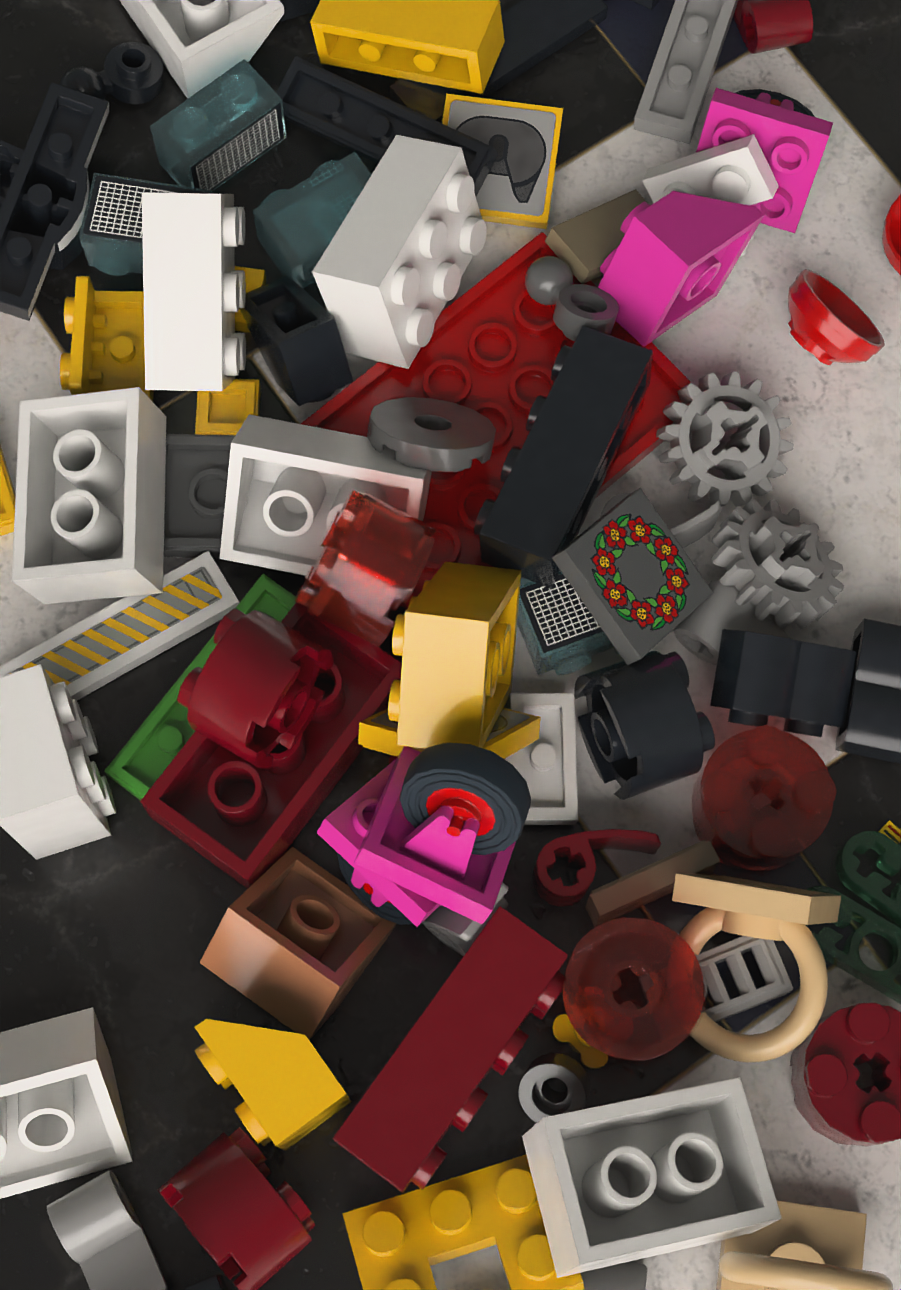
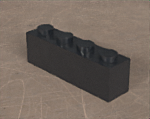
M582 326L572 347L564 345L561 348L551 374V380L555 382L548 396L539 395L530 410L526 423V430L530 433L522 449L513 446L509 451L500 476V481L504 485L496 501L489 498L486 499L477 516L474 534L480 536L482 562L497 568L521 570L522 578L550 589L553 588L561 570L552 557L577 537L650 384L652 350L586 326Z

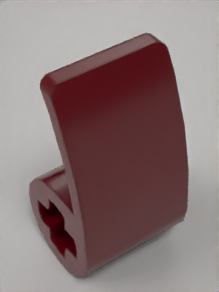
M738 0L733 17L740 35L751 54L809 43L813 35V15L809 0Z
M606 829L584 831L556 838L547 843L538 855L533 872L534 888L538 895L551 905L559 907L571 906L584 897L594 880L596 863L593 850L615 849L656 854L661 846L659 836L655 833L640 830ZM556 859H565L566 868L575 864L579 869L573 879L572 886H563L561 877L554 881L549 877Z

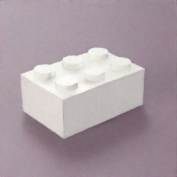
M396 135L313 269L312 273L326 308L335 318L346 354L409 369L420 348L429 343L434 331L435 322L445 304L456 296L461 277L472 257L481 252L486 240L487 227L480 214L474 193V181L469 175L461 147Z
M142 192L145 390L223 391L233 382L235 376L239 375V370H245L246 365L245 333H235V312H238L239 308L245 307L244 270H235L234 247L244 245L245 242L244 207H234V194Z
M140 387L20 401L12 582L43 604L163 593L166 416Z
M41 664L0 677V826L36 860L111 836L106 816L116 813L114 799L106 777H100L95 762H90L89 756L99 753L88 717H83L77 700H71L65 682L54 684Z
M740 1077L543 1117L522 1136L557 1278L751 1234L782 1219Z

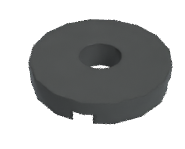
M404 397L386 400L374 406L369 418L367 437L372 447L379 453H382L385 446L395 450V460L402 462L401 464L429 471L457 472L471 468L472 460L475 458L482 464L490 460L496 429L491 421L482 414L454 402L432 398Z

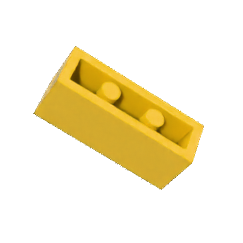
M320 0L310 21L321 64L483 94L505 42L500 0Z

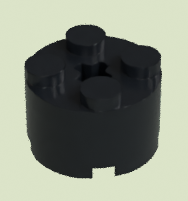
M650 651L642 659L629 665L625 661H621L581 675L575 682V699L586 696L588 713L577 717L586 749L603 782L608 783L617 780L621 788L614 793L619 799L625 800L698 773L702 767L704 752L713 749L715 746L714 731L711 723L703 712H696L687 690L689 687L687 667L681 656L675 651L665 655L657 651Z

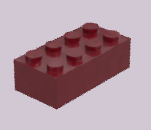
M304 594L301 595L281 622L331 650L333 666L328 670H324L321 667L319 669L314 686L325 693L310 723L291 749L278 743L269 753L273 756V765L269 768H258L195 731L140 801L153 820L247 889L283 856L363 750V745L358 744L359 722L388 709L392 683L394 680H401L402 663Z
M499 906L335 1134L333 1140L403 1194L411 1182L423 1190L447 1156V1152L437 1145L451 1125L464 1132L489 1095L479 1087L491 1069H494L502 1076L529 1038V1035L520 1029L530 1013L542 1020L569 981V978L560 972L569 955Z

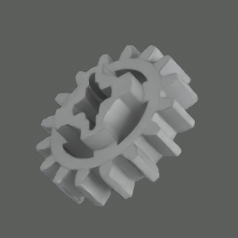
M732 371L725 375L721 383L714 372L709 373L699 379L698 387L693 383H689L677 391L682 403L674 401L665 406L662 411L667 418L673 421V424L666 425L657 430L656 437L670 441L671 449L662 453L658 458L661 463L675 462L678 469L673 473L669 481L672 485L685 480L690 482L691 487L688 499L691 501L700 499L709 493L711 506L717 501H720L721 507L725 506L730 498L735 507L742 506L752 500V493L759 497L773 490L768 477L776 478L786 473L788 468L777 457L792 451L794 444L780 439V431L792 423L790 418H775L772 411L781 401L778 395L766 400L759 397L762 388V381L759 379L748 383L742 388L739 372ZM723 401L732 403L743 410L728 409ZM737 427V431L730 436L731 440L725 445L726 450L722 449L712 454V450L720 444L719 440L723 438L725 432ZM690 430H691V432H692L691 446H690V439H689V432H690ZM707 470H721L727 478L734 477L736 480H725L708 473Z
M752 499L743 509L737 506L721 523V529L712 538L711 542L720 548L711 557L712 563L727 570L719 581L724 586H735L739 594L736 596L735 602L739 606L747 602H751L756 606V619L763 621L769 614H772L778 627L781 629H785L793 621L800 629L806 628L814 619L818 621L837 603L835 597L843 591L844 585L835 577L843 571V566L829 559L828 554L835 547L832 542H820L818 540L820 538L817 535L819 526L816 523L807 525L804 522H799V510L793 508L785 515L781 512L776 500H770L762 508L756 499Z

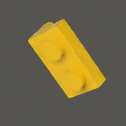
M76 276L75 297H66L64 303L65 330L67 334H72L71 353H62L60 359V382L62 389L70 390L71 395L140 387L153 402L154 390H145L144 291H95L90 276Z

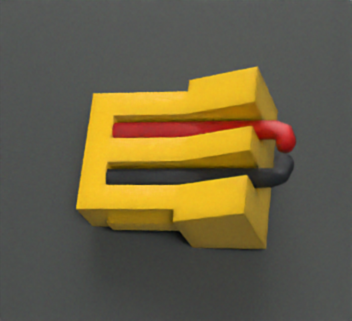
M889 820L878 833L893 850L898 845L901 847V828L899 829Z

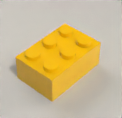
M445 562L431 580H425L421 593L417 597L413 596L411 598L409 608L405 611V614L397 615L393 629L392 652L393 655L402 656L401 680L393 681L388 702L389 720L398 721L397 745L426 749L442 743H463L483 748L512 691L521 570Z

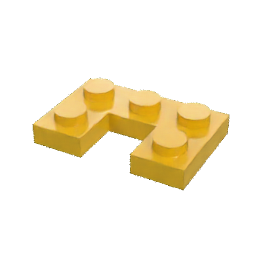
M527 1155L426 1186L423 1190L417 1189L342 1213L363 1290H437L430 1266L493 1245L497 1246L510 1290H584L581 1273L557 1278Z

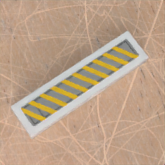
M206 551L163 575V593L127 596L4 663L0 666V677L41 664L54 684L64 681L71 700H79L220 621L227 613L237 607L239 601L210 552Z

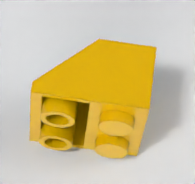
M205 1019L195 1026V1029L205 1042L194 1050L196 1055L217 1085L221 1084L226 1090L234 1084L244 1099V1102L234 1108V1110L258 1144L261 1143L265 1146L272 1141L275 1146L286 1151L351 1103L347 1093L305 1034Z

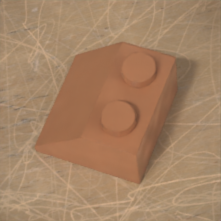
M291 847L228 907L200 964L270 1013L282 1024L296 1033L305 1034L310 1040L340 1006L391 934L396 923L378 916L360 901L348 885L294 847Z

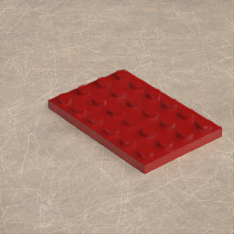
M543 232L538 234L440 313L435 322L434 331L429 343L420 348L409 369L377 362L301 423L302 425L367 437L369 418L374 406L386 400L415 397L454 402L468 407L488 418L495 427L496 433L490 460L482 464L475 458L472 460L471 468L464 469L463 471L431 472L427 504L407 594L402 595L389 592L405 611L409 608L411 598L413 596L417 597L421 593L425 580H431L445 562L494 567L481 561L480 536L474 534L477 516L486 499L489 498L496 501L504 485L500 481V476L509 451L513 446L522 449L530 433L526 430L530 410L539 395L548 396L555 382L551 380V374L559 351L564 345L572 347L575 342L567 338L555 324L553 313L556 304L543 305L536 302L530 297L525 287L526 272L535 260L544 256L558 257L546 244L547 236ZM573 275V285L581 284ZM592 281L584 284L597 287ZM615 321L610 336L643 347ZM652 342L644 347L653 351L650 384L595 499L665 441L656 437L657 430L666 425L673 424V421L667 418L662 411L665 406L674 401L682 403L677 391L692 383Z

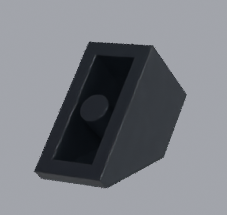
M289 275L246 293L245 307L239 308L246 320L247 327L276 383L298 406L323 401L329 398L335 390L354 382L335 318Z

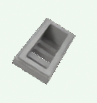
M742 936L700 953L696 961L695 972L701 971L715 1005L705 1010V1012L714 1022L784 996L793 990L791 980L774 940ZM752 951L766 986L756 989L742 954ZM723 961L727 962L740 993L739 997L731 1000L716 964ZM668 967L638 979L663 1042L688 1033L678 1020L664 985L668 983Z

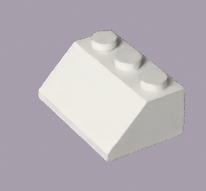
M119 0L151 47L160 55L164 66L189 102L239 75L284 15V6L280 0Z
M249 414L231 442L219 559L406 595L424 519L432 471L401 464L402 462L395 460L396 451L386 446L382 453H379L372 447L368 437Z
M93 1007L0 1032V1199L133 1162L111 1057Z

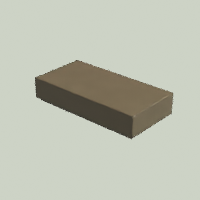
M635 189L552 227L545 242L558 258L568 264L577 280L581 284H585L603 275L600 272L602 263L620 245L625 235L620 230L622 223L635 207L647 201Z
M703 840L592 890L585 908L594 927L600 926L672 893L676 873L712 874L720 863V859L711 841L706 842V840Z

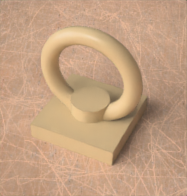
M676 873L672 901L706 907L696 914L680 932L672 948L668 963L669 996L682 1026L704 1048L733 1061L763 1062L776 1059L794 1050L804 1042L816 1027L824 1010L828 991L826 962L816 938L806 925L838 922L841 895L718 874ZM722 930L732 934L759 939L784 941L794 954L800 973L798 1000L790 1015L774 1029L754 1035L734 1033L714 1022L703 1009L695 989L694 973L696 961L705 943Z
M777 1200L782 1219L751 1234L721 1240L716 1290H893V1284L886 1275L862 1270L867 1218L865 1213Z

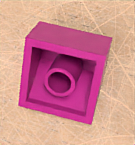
M672 191L652 205H649L647 202L639 204L629 213L621 225L620 230L625 235L620 245L607 256L600 267V272L604 276L598 288L610 294L617 301L619 311L616 322L645 347L716 297L763 219L764 214L754 206Z

